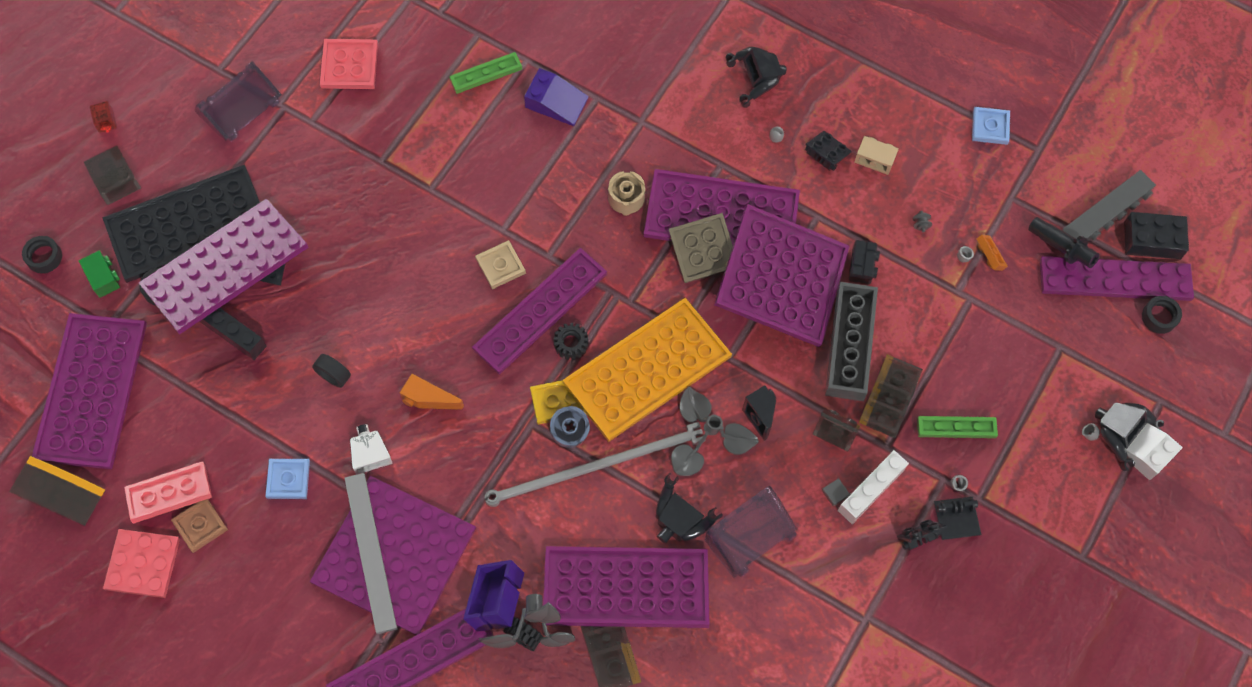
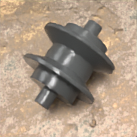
M920 211L913 217V221L917 222L914 224V228L925 232V230L932 226V222L928 221L931 219V215Z

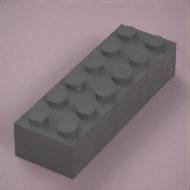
M840 282L838 286L825 396L864 401L867 395L878 287Z

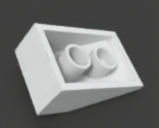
M1147 423L1126 449L1127 459L1134 460V467L1147 479L1151 480L1183 447L1168 434Z

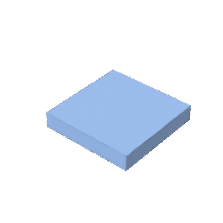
M974 107L972 141L1008 145L1010 110Z
M269 459L265 497L267 499H307L310 460Z

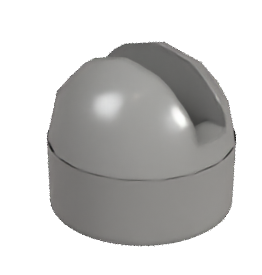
M776 126L771 129L769 134L771 141L781 142L783 140L784 131L781 127Z
M968 246L961 247L957 253L958 260L963 263L970 261L974 256L973 250Z
M1090 423L1084 426L1082 434L1086 439L1093 441L1097 440L1100 431L1095 424Z
M955 475L951 479V486L954 490L963 491L968 486V480L962 475ZM956 478H958L959 488H957Z

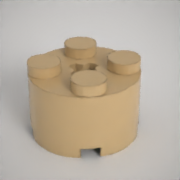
M623 171L615 174L610 179L608 186L610 206L625 216L638 211L645 201V183L642 177L631 171L630 173H624Z

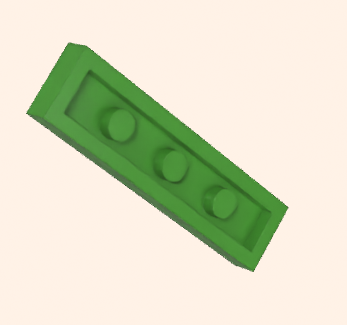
M516 52L451 75L449 78L456 94L520 71L522 70V65Z
M918 416L917 418L918 437L997 438L998 436L996 417Z

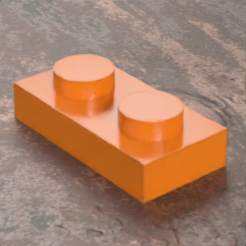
M981 235L976 238L979 243L978 247L986 255L990 268L1003 271L1008 267L991 236Z

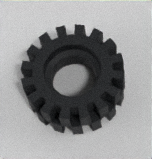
M566 323L563 328L560 326L554 336V348H556L557 354L560 353L562 358L565 356L566 360H569V357H572V360H575L577 356L581 358V354H585L586 349H588V334L585 332V329L583 327L580 328L579 324L574 326V323H570V326H567ZM567 336H575L579 342L575 347L570 348L564 344V339Z
M514 617L512 626L504 628L503 632L513 636L516 633L520 619ZM523 622L516 642L530 651H535L543 635L529 624Z

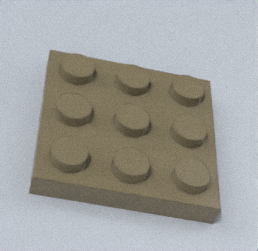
M723 213L669 229L684 283L725 272L733 245Z

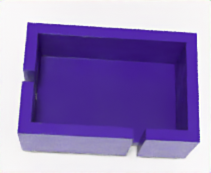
M512 560L478 565L463 619L477 632L492 630L493 627L495 629L511 627L520 593L517 589H521L524 572Z

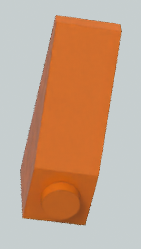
M411 374L400 391L402 402L409 407L414 405L417 408L460 410L464 407L462 399L414 374Z

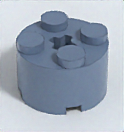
M574 406L563 407L557 410L550 422L551 437L558 445L566 448L576 447L583 443L590 429L589 420L585 412ZM573 423L575 430L566 431V426L564 425Z

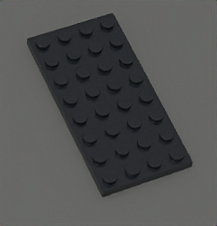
M244 164L102 218L124 280L128 283L143 277L151 269L161 268L259 204L260 201Z

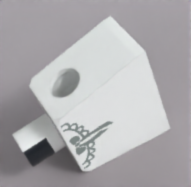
M367 424L358 426L356 428L358 436L350 439L352 466L356 475L393 464L378 431L370 432Z

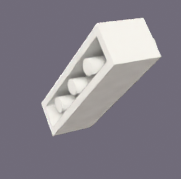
M893 450L840 505L838 512L853 524L901 475L909 463Z

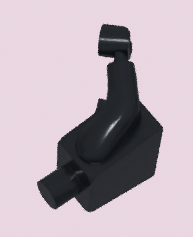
M757 47L745 48L736 52V55L728 53L725 57L728 67H734L736 60H743L752 87H755L749 92V95L743 94L740 96V102L747 100L742 105L744 108L750 106L751 99L755 100L773 89L787 71L785 65L779 64L778 58L774 53H769Z
M1114 403L1108 411L1100 407L1095 413V418L1101 420L1100 432L1118 460L1121 461L1120 468L1123 471H1129V468L1126 466L1127 463L1130 467L1135 466L1134 460L1127 459L1126 449L1144 426L1148 423L1161 430L1159 427L1164 426V421H1156V416L1147 407L1135 403Z
M671 473L664 479L665 484L656 508L658 525L663 528L657 535V538L665 544L672 536L677 541H688L706 533L715 521L723 516L722 513L718 516L714 514V511L717 509L715 507L709 510L708 516L704 518L703 514L678 494H673L674 485L678 482L679 477L677 476L672 481L670 479Z

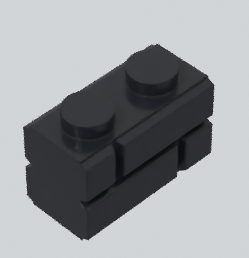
M860 240L854 242L849 281L871 284L872 279H876L878 267H875V261L878 262L880 251L877 250V243Z

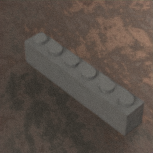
M1139 170L1062 230L1076 239L1079 236H1084L1088 241L1091 239L1094 241L1102 234V230H1109L1115 224L1114 221L1116 219L1122 220L1128 214L1127 211L1129 209L1132 211L1141 204L1140 201L1142 199L1145 201L1154 194L1152 190L1156 184L1142 170Z

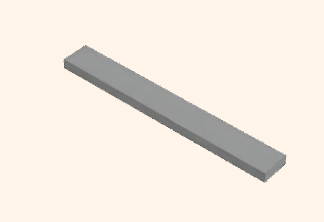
M364 473L345 477L376 634L396 630L397 624L366 477Z

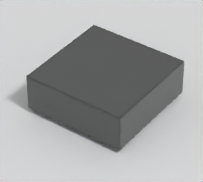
M839 478L822 489V492L832 506L850 496V493Z

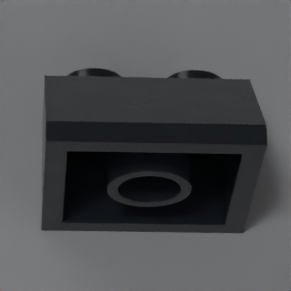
M765 385L746 396L742 411L764 441L768 439L776 406V395L771 389L768 390Z

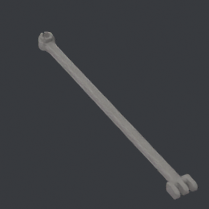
M696 422L686 426L687 432L501 491L489 490L485 494L486 504L490 507H496L502 500L690 440L692 445H696L702 438H697V436L702 435L703 431L702 429L694 431V429L700 427V423ZM491 494L496 495L494 500L489 499Z

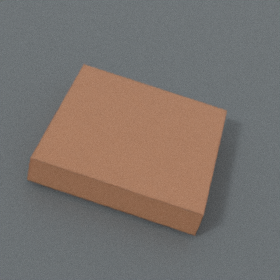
M208 499L197 502L171 519L192 553L228 530Z

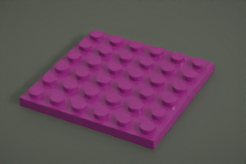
M747 204L714 305L819 347L823 342L850 246Z
M370 476L367 480V486L396 624L398 627L418 635L423 630L471 540L476 526ZM350 510L310 583L372 613Z

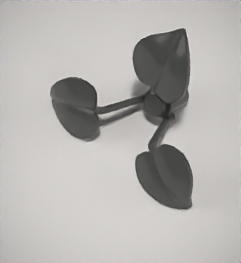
M691 387L685 390L680 400V413L688 422H695L697 419L700 422H706L704 424L705 434L694 450L691 446L685 444L679 445L674 449L671 455L673 470L677 475L691 476L701 470L704 464V457L697 453L708 435H716L720 431L721 436L725 438L723 441L725 449L735 455L744 454L758 444L759 440L740 424H728L723 431L724 427L722 426L723 421L718 415L709 416L712 409L710 401Z
M540 594L526 596V608L522 609V616L516 633L513 636L501 634L479 638L480 642L493 648L514 646L519 637L524 619L534 623L542 622L546 637H542L540 642L545 646L560 647L575 641V636L570 633L559 632L550 634L548 632L546 623L558 622L561 616L557 609L549 602L543 606V596Z

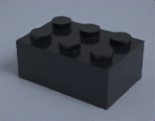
M1131 212L1124 221L1125 255L1181 260L1189 251L1186 216Z

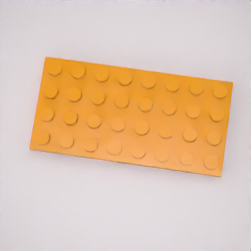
M684 298L563 379L562 383L607 441L610 442L730 359L732 353L689 301Z

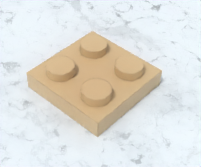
M509 240L475 256L492 289L526 274V270Z

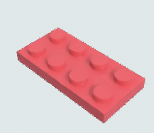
M203 461L125 487L129 516L133 524L212 498L206 466Z

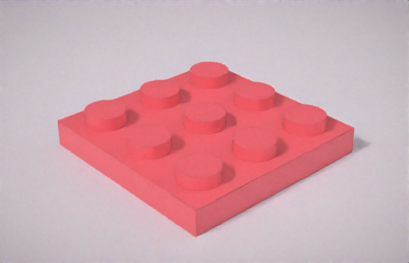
M324 39L320 87L326 89H375L378 41L372 39Z
M119 529L103 589L166 598L180 538Z

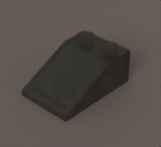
M118 146L84 161L95 186L107 205L141 189Z
M824 409L813 435L848 452L861 426L853 419L839 416V413L834 410Z

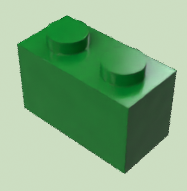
M99 250L79 260L91 287L99 298L121 288L117 282L120 280L115 270L112 271L110 268L113 264L108 255L103 256Z

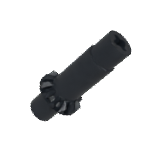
M1039 217L1034 218L1030 223L1028 230L1047 244L1064 253L1065 261L1069 264L1079 261L1088 268H1092L1098 262L1100 254L1087 246L1088 239L1084 236H1079L1076 239Z

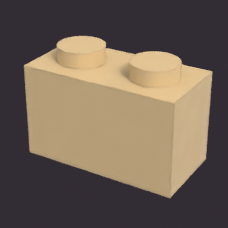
M864 136L854 163L889 175L899 148L877 141L875 138Z

